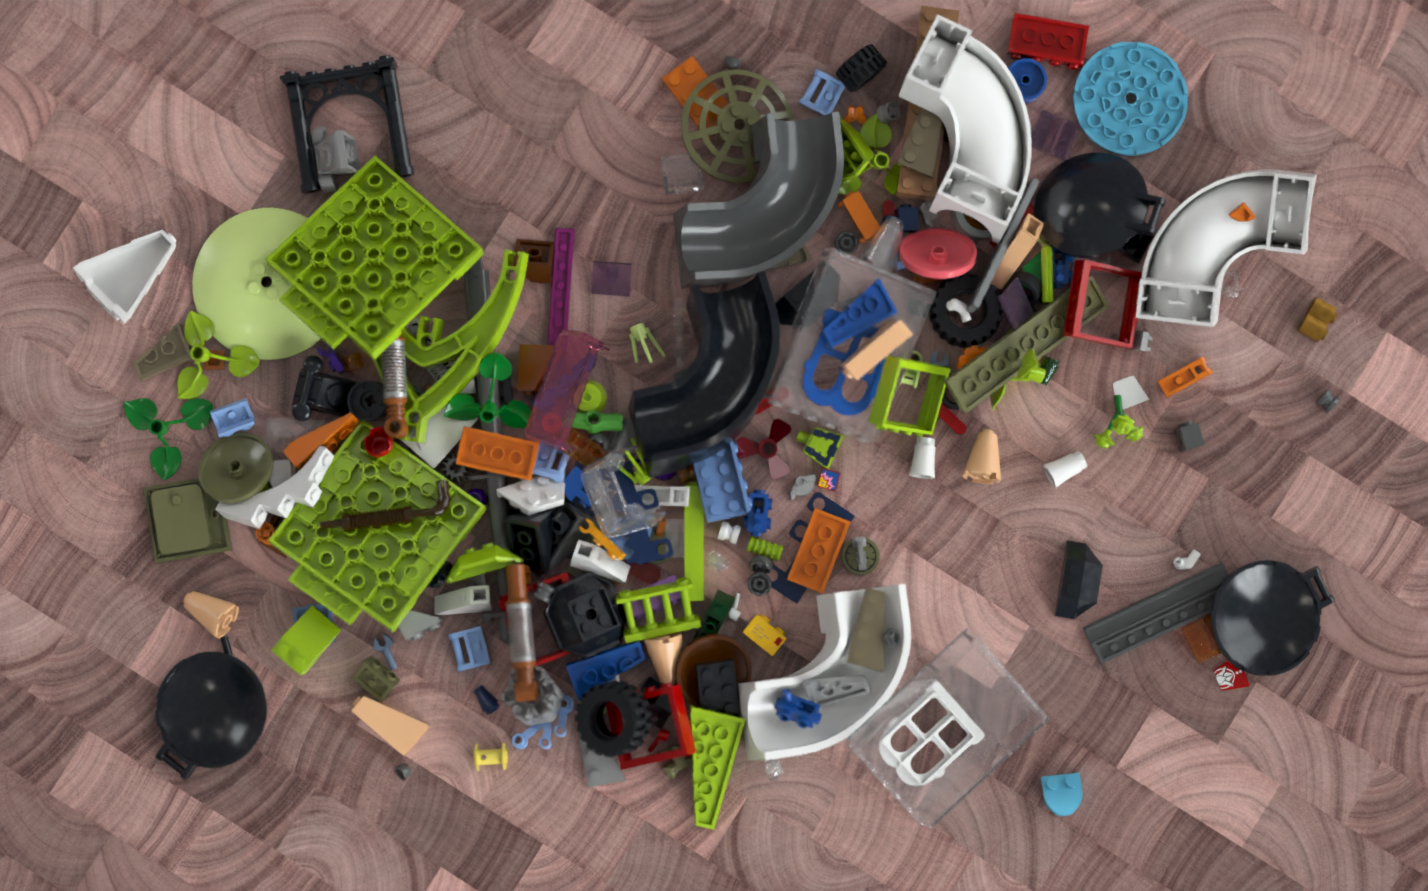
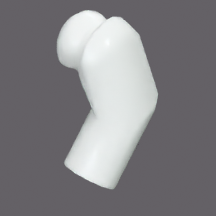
M951 299V301L947 302V309L959 312L962 323L972 320L969 311L966 310V303L958 299Z
M1193 549L1188 557L1175 558L1173 561L1174 567L1178 570L1191 569L1201 554Z

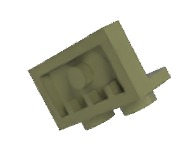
M370 656L352 677L380 702L388 696L400 681L394 672L388 670L382 665L380 660L373 656Z

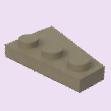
M177 323L167 335L162 336L156 345L149 348L133 363L141 382L192 359L190 347L180 324Z

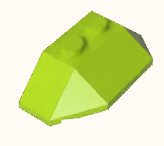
M840 117L844 152L842 180L858 176L875 155L861 134Z
M493 543L482 545L483 549L475 551V548L464 550V554L460 555L456 560L446 582H457L505 568L507 565L520 564L524 561L523 558L500 545L494 546Z

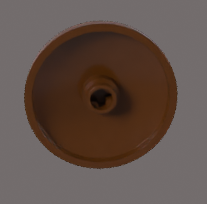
M707 634L691 641L680 653L675 667L676 684H680L684 698L695 707H699L695 664L734 659L739 700L738 684L750 682L752 676L751 661L742 645L733 638L723 634Z

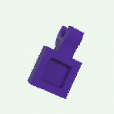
M327 343V352H322L321 348H317L320 355L328 357L330 360L328 365L333 372L337 371L339 374H342L346 371L338 356Z

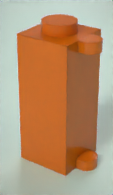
M851 191L843 196L844 200L838 203L837 206L845 208L862 237L858 240L860 244L882 232L881 227L859 191L856 193Z

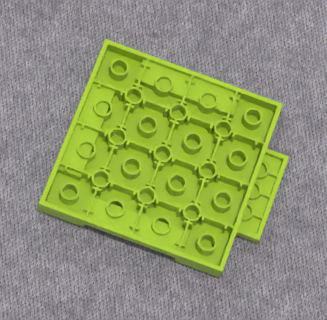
M374 156L265 260L272 270L292 286L279 298L286 308L333 350L348 336L375 360L402 334L401 330L450 282L454 279L458 280L484 255V252L480 245L378 157Z
M361 420L334 455L331 465L318 485L322 493L315 506L310 507L297 503L268 541L276 549L299 564L288 581L351 626L358 615L364 611L391 632H394L415 605L417 598L461 540L466 538L487 509L485 505L449 481L451 501L447 511L441 516L413 518V523L405 524L404 522L399 525L396 523V525L392 524V526L385 524V526L382 525L381 527L379 525L378 527L374 526V528L367 527L365 529L363 527V529L359 528V530L357 528L353 530L352 528L351 531H343L342 527L320 529L321 521L341 519V514L350 513V515L354 513L355 515V512L362 513L364 511L366 513V511L370 512V510L372 512L376 510L377 512V510L381 511V509L388 510L390 508L392 510V508L395 509L397 507L399 509V507L403 508V506H411L412 510L434 508V505L437 504L436 499H438L436 482L441 480L443 488V480H448L394 441L389 454L380 458L370 456L365 450L364 438L369 435V430L373 426L365 420Z

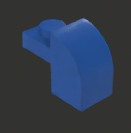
M577 466L572 469L565 479V494L571 502L578 497L577 502L584 508L588 506L592 508L596 501L582 491L591 477Z

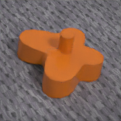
M849 105L847 107L848 113L844 117L846 122L850 124L857 120L860 124H864L867 121L862 105L857 107Z

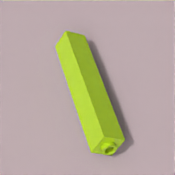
M688 482V485H684V487H690L689 506H684L685 578H691L693 588L687 589L689 600L704 601V509L697 482Z

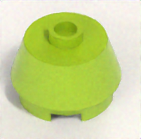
M591 379L581 380L570 390L569 404L572 410L582 412L596 410L601 413L606 406V391L597 381Z

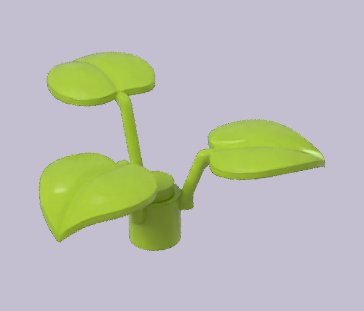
M875 114L864 123L860 134L869 147L873 146V150L877 154L871 160V164L865 167L860 174L872 167L877 170L885 168L886 173L889 174L884 179L885 188L890 194L896 195L900 165L894 164L890 171L888 155L877 149V147L883 148L889 144L892 138L891 129L888 124L881 123L877 118V114ZM856 176L842 180L838 194L846 195L851 191L854 193L858 191L862 184L860 178Z
M193 311L188 313L185 322V339L188 344L193 346L190 350V356L195 360L194 363L198 369L187 367L180 372L177 381L178 398L193 399L206 391L209 380L206 375L201 374L203 370L200 362H207L210 357L230 361L229 370L236 377H246L259 366L260 360L258 355L247 346L239 345L233 347L230 352L231 358L211 354L203 346L205 345L204 341H209L213 337V322L208 317Z
M1017 322L1012 325L1006 334L1018 326ZM1029 349L1022 359L1018 377H1014L1010 381L1029 382L1031 380L1039 384L1043 381L1046 370L1038 367L1040 364L1035 357V352L1033 349ZM1006 384L991 394L990 401L993 410H995V406L1002 399Z

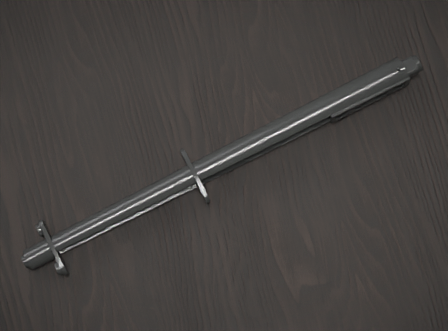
M482 257L464 273L468 321L477 314L491 295L489 270H483ZM479 371L476 375L478 403L481 407L484 402L488 401L492 378L482 377ZM495 379L492 402L496 404L498 410L500 408L498 380ZM500 413L490 423L483 422L480 419L481 430L502 434ZM485 471L486 475L468 476V480L486 479L492 542L494 546L500 545L510 551L505 518L509 515L508 499L503 496L499 498L496 489L507 486L506 477L511 476ZM506 568L495 570L499 601V596L508 593ZM499 607L500 613L480 615L483 622L494 621V617H498L500 640H504V643H512V641H509L511 634H508L511 631L508 630L505 619H507L505 611L502 612Z

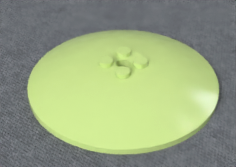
M281 208L252 209L225 221L208 237L202 246L193 271L192 288L195 306L198 314L208 317L213 322V337L231 350L235 346L243 345L254 350L260 360H278L298 355L321 340L316 333L280 302L279 298L292 286L272 270L265 260L308 219L307 217ZM270 277L272 284L269 287H263V278Z

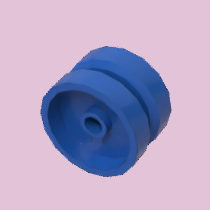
M1027 58L1017 60L1011 64L1008 69L1022 93L1025 104L1034 102L1041 96L1047 85L1045 69L1039 62ZM1022 78L1024 81L1027 79L1028 83H1023Z

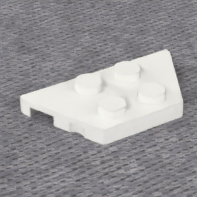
M566 469L562 482H556L552 478L537 476L532 478L531 481L524 480L496 489L497 496L499 498L505 497L509 500L510 505L519 508L528 516L563 505Z

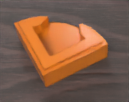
M1242 202L1228 214L1229 217L1240 222L1256 218L1245 202Z

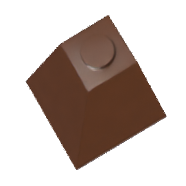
M517 239L513 266L516 267L518 251L527 253L529 257L525 277L531 282L551 283L554 242Z

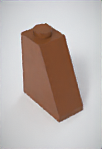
M520 344L517 390L523 391V395L535 396V392L542 393L562 353L563 347Z

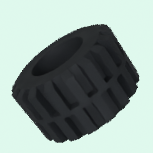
M870 44L845 61L837 70L836 76L849 92H855L877 76L885 68L887 61L875 46Z

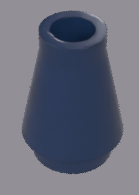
M483 685L474 690L482 711L487 715L500 707L499 701Z

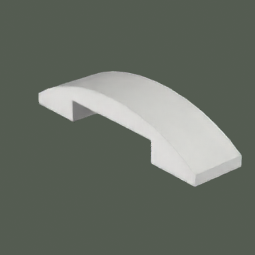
M634 485L636 492L654 489L659 502L658 506H689L690 487ZM649 493L644 494L642 502L645 505H651L654 502L653 495Z

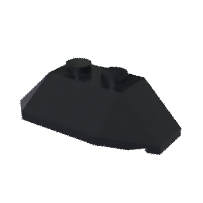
M828 261L814 270L775 303L780 325L808 327L824 314L826 309L831 308L837 303L839 275Z
M1068 540L1066 542L1055 616L1075 619L1097 604L1103 565L1086 543Z

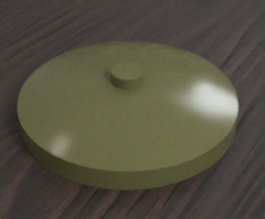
M237 432L229 437H222L205 451L198 467L200 485L208 496L218 502L238 503L245 501L261 491L270 479L274 465L272 452L263 439L252 433Z

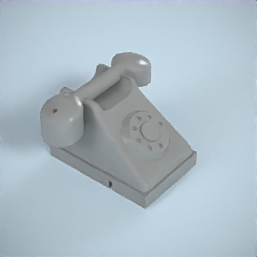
M325 126L313 130L312 143L319 185L325 193L338 191V186L334 176H353L360 170L355 137L343 130L335 131V133L327 137Z

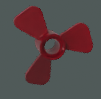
M781 419L773 420L769 439L762 440L760 444L748 438L739 437L736 441L738 447L737 457L742 459L759 453L761 457L768 459L772 479L776 480L787 475L790 468L776 453L778 449L777 443L790 434L791 426ZM764 444H771L773 452L765 454L762 450Z

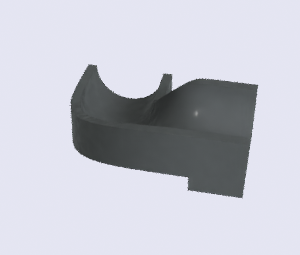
M831 112L817 118L794 121L774 119V114H766L751 125L755 162L759 163V170L750 187L734 200L727 202L687 203L673 213L681 289L699 285V288L718 287L722 284L736 283L755 277L758 272H766L789 258L816 233L834 205L843 176L844 152L839 112Z

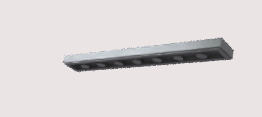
M1033 178L1026 184L1022 198L999 244L996 245L966 307L967 311L973 313L979 308L1040 182L1039 180Z

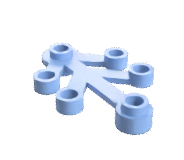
M565 695L563 700L567 701V706H560L557 713L559 715V722L554 728V733L558 737L566 735L567 714L574 708V701L568 695ZM553 722L535 724L523 733L515 734L512 737V745L519 750L526 748L528 739L544 727L543 737L539 740V745L543 749H549L552 745L550 739ZM559 728H563L562 734L557 733ZM521 737L522 742L517 744L516 739ZM544 740H548L547 746L542 745Z

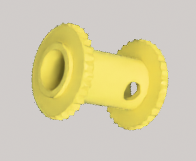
M502 743V749L479 750V745H475L474 765L477 771L480 770V765L502 764L503 770L507 768L508 754L505 743ZM482 755H486V760L482 759Z

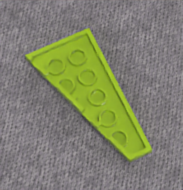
M689 705L690 727L696 748V753L691 754L694 824L714 830L745 719Z

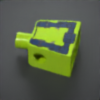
M814 427L811 435L800 430L796 441L806 445L803 450L805 455L825 469H829L844 436Z

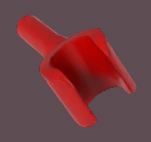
M661 729L655 741L648 748V751L652 752L660 740L666 742L670 732Z

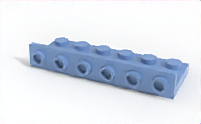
M732 441L715 455L692 464L707 523L748 515L751 510L750 508H752L751 498L747 497L746 493L748 489L747 481L745 478H742L741 471H743L742 462L738 460L736 455L738 453L736 442Z

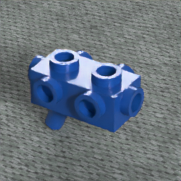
M1050 245L1053 253V288L1063 289V285L1066 286L1068 281L1072 280V270H1069V262H1073V256L1066 255ZM1057 253H1060L1062 255L1061 260H1057L1055 258V255Z
M753 490V493H749L752 508H750L748 516H744L743 528H747V532H751V536L762 537V533H766L767 529L771 527V518H767L768 510H772V499H769V494H765V490ZM757 500L762 502V506L759 508L755 506V501Z
M789 689L782 691L783 696L777 699L774 709H777L776 715L782 721L787 722L791 720L796 722L801 728H813L814 724H819L822 714L819 713L821 705L791 694Z

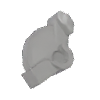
M925 200L919 207V213L923 217L924 227L932 228V221L936 219L939 212L936 214L930 212L933 201Z
M815 474L795 478L794 485L788 492L790 500H794L796 496H805L813 490L816 481Z
M863 536L854 537L852 545L853 548L857 547V552H855L856 563H858L859 570H867L866 551H863V547L866 546V538Z

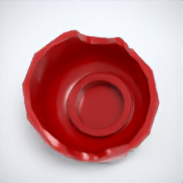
M372 427L369 430V435L364 438L365 450L370 456L380 458L389 454L392 450L393 438L385 432L384 427Z

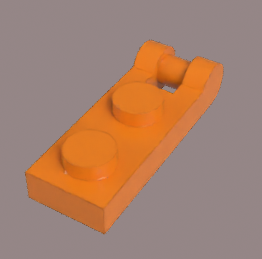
M1204 356L1157 381L1165 398L1213 373L1211 368L1208 369ZM1196 366H1199L1201 370L1200 374H1197V372L1195 371L1194 368Z

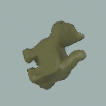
M675 744L664 748L662 751L658 750L656 753L678 749L681 747L679 744ZM682 756L673 758V763L665 764L661 770H663L664 775L673 779L679 771L692 766V757Z

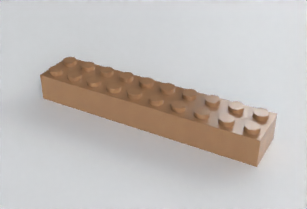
M921 6L914 60L937 14L958 24V10ZM909 101L902 150L921 109L920 106ZM943 122L941 124L933 178L931 179L900 165L896 190L897 197L934 201L945 127Z

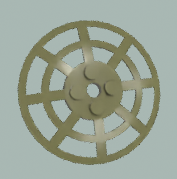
M733 69L715 73L704 79L694 88L683 107L681 134L686 151L701 170L718 180L728 183L741 184L754 181L757 174H755L753 165L755 156H752L750 151V145L753 144L751 125L765 116L760 115L756 108H754L759 99L763 101L770 114H774V119L788 118V121H793L789 103L775 84L757 73ZM729 75H746L756 78L760 82L756 89L742 85L733 86ZM717 78H722L725 88L715 92L708 100L697 96L700 90L708 83ZM766 85L772 88L779 96L786 111H775L771 102L762 94ZM735 91L748 92L752 96L748 103L738 102ZM727 93L730 104L726 105L723 109L712 104L718 97ZM692 103L703 107L699 122L700 130L689 133L688 115ZM708 110L718 115L716 126L706 128ZM736 120H741L744 123L742 130L735 128L734 122ZM718 134L724 142L720 151L715 148L708 136ZM702 138L709 151L716 156L710 166L698 156L692 146V140ZM731 147L742 148L744 158H733L726 154ZM722 161L736 165L745 164L747 176H730L718 172L717 169Z

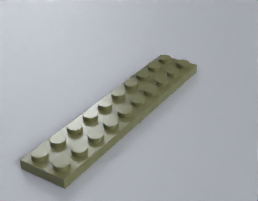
M1089 275L1081 328L1110 307L1092 275ZM1071 287L944 380L962 413H967L1016 377L1022 365V359L1029 349L1034 350L1035 357L1039 360L1068 338L1063 336Z

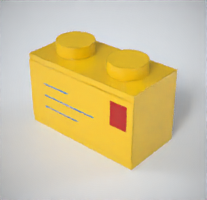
M756 614L743 630V633L773 656L787 639L784 636L786 632L778 626L773 628L769 624L771 620L765 615L761 614L759 616Z

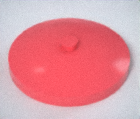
M921 229L906 236L900 245V260L902 264L910 271L924 277L944 279L960 276L972 269L976 263L977 248L974 242L966 235L951 229Z

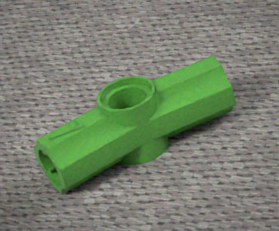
M567 409L564 416V426L583 429L590 434H597L601 431H623L622 413H600L596 410L582 412Z

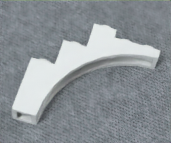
M319 446L306 465L289 480L277 487L257 493L242 502H219L216 510L224 518L260 529L268 513L287 518L295 502L314 507L322 493L318 485L331 465L334 455L326 447Z

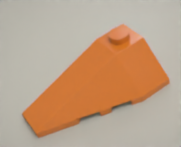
M349 413L297 438L283 452L293 465L301 470L312 458L319 446L326 447L331 453H336L339 449L338 444L340 441L349 437L360 423V420L352 413Z

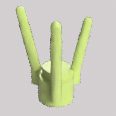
M644 323L630 328L631 334H629L632 343L635 363H638L636 341L641 342L649 363L653 362L645 342L647 336L662 357L666 356L651 334L649 327H645Z

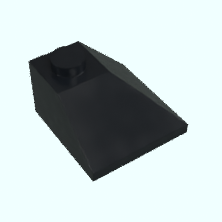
M649 676L640 691L644 693L645 688L653 686L656 687V690L661 689L662 684ZM668 694L644 699L648 701L649 706L647 707L652 714L649 717V721H652V724L662 729L672 713Z

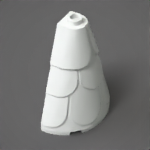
M160 230L82 261L74 266L73 270L80 281H84L89 293L116 321L121 319L119 322L125 324L132 317L144 295L148 293L157 275L161 274L176 248L175 242L177 241L171 233L166 234L164 230Z

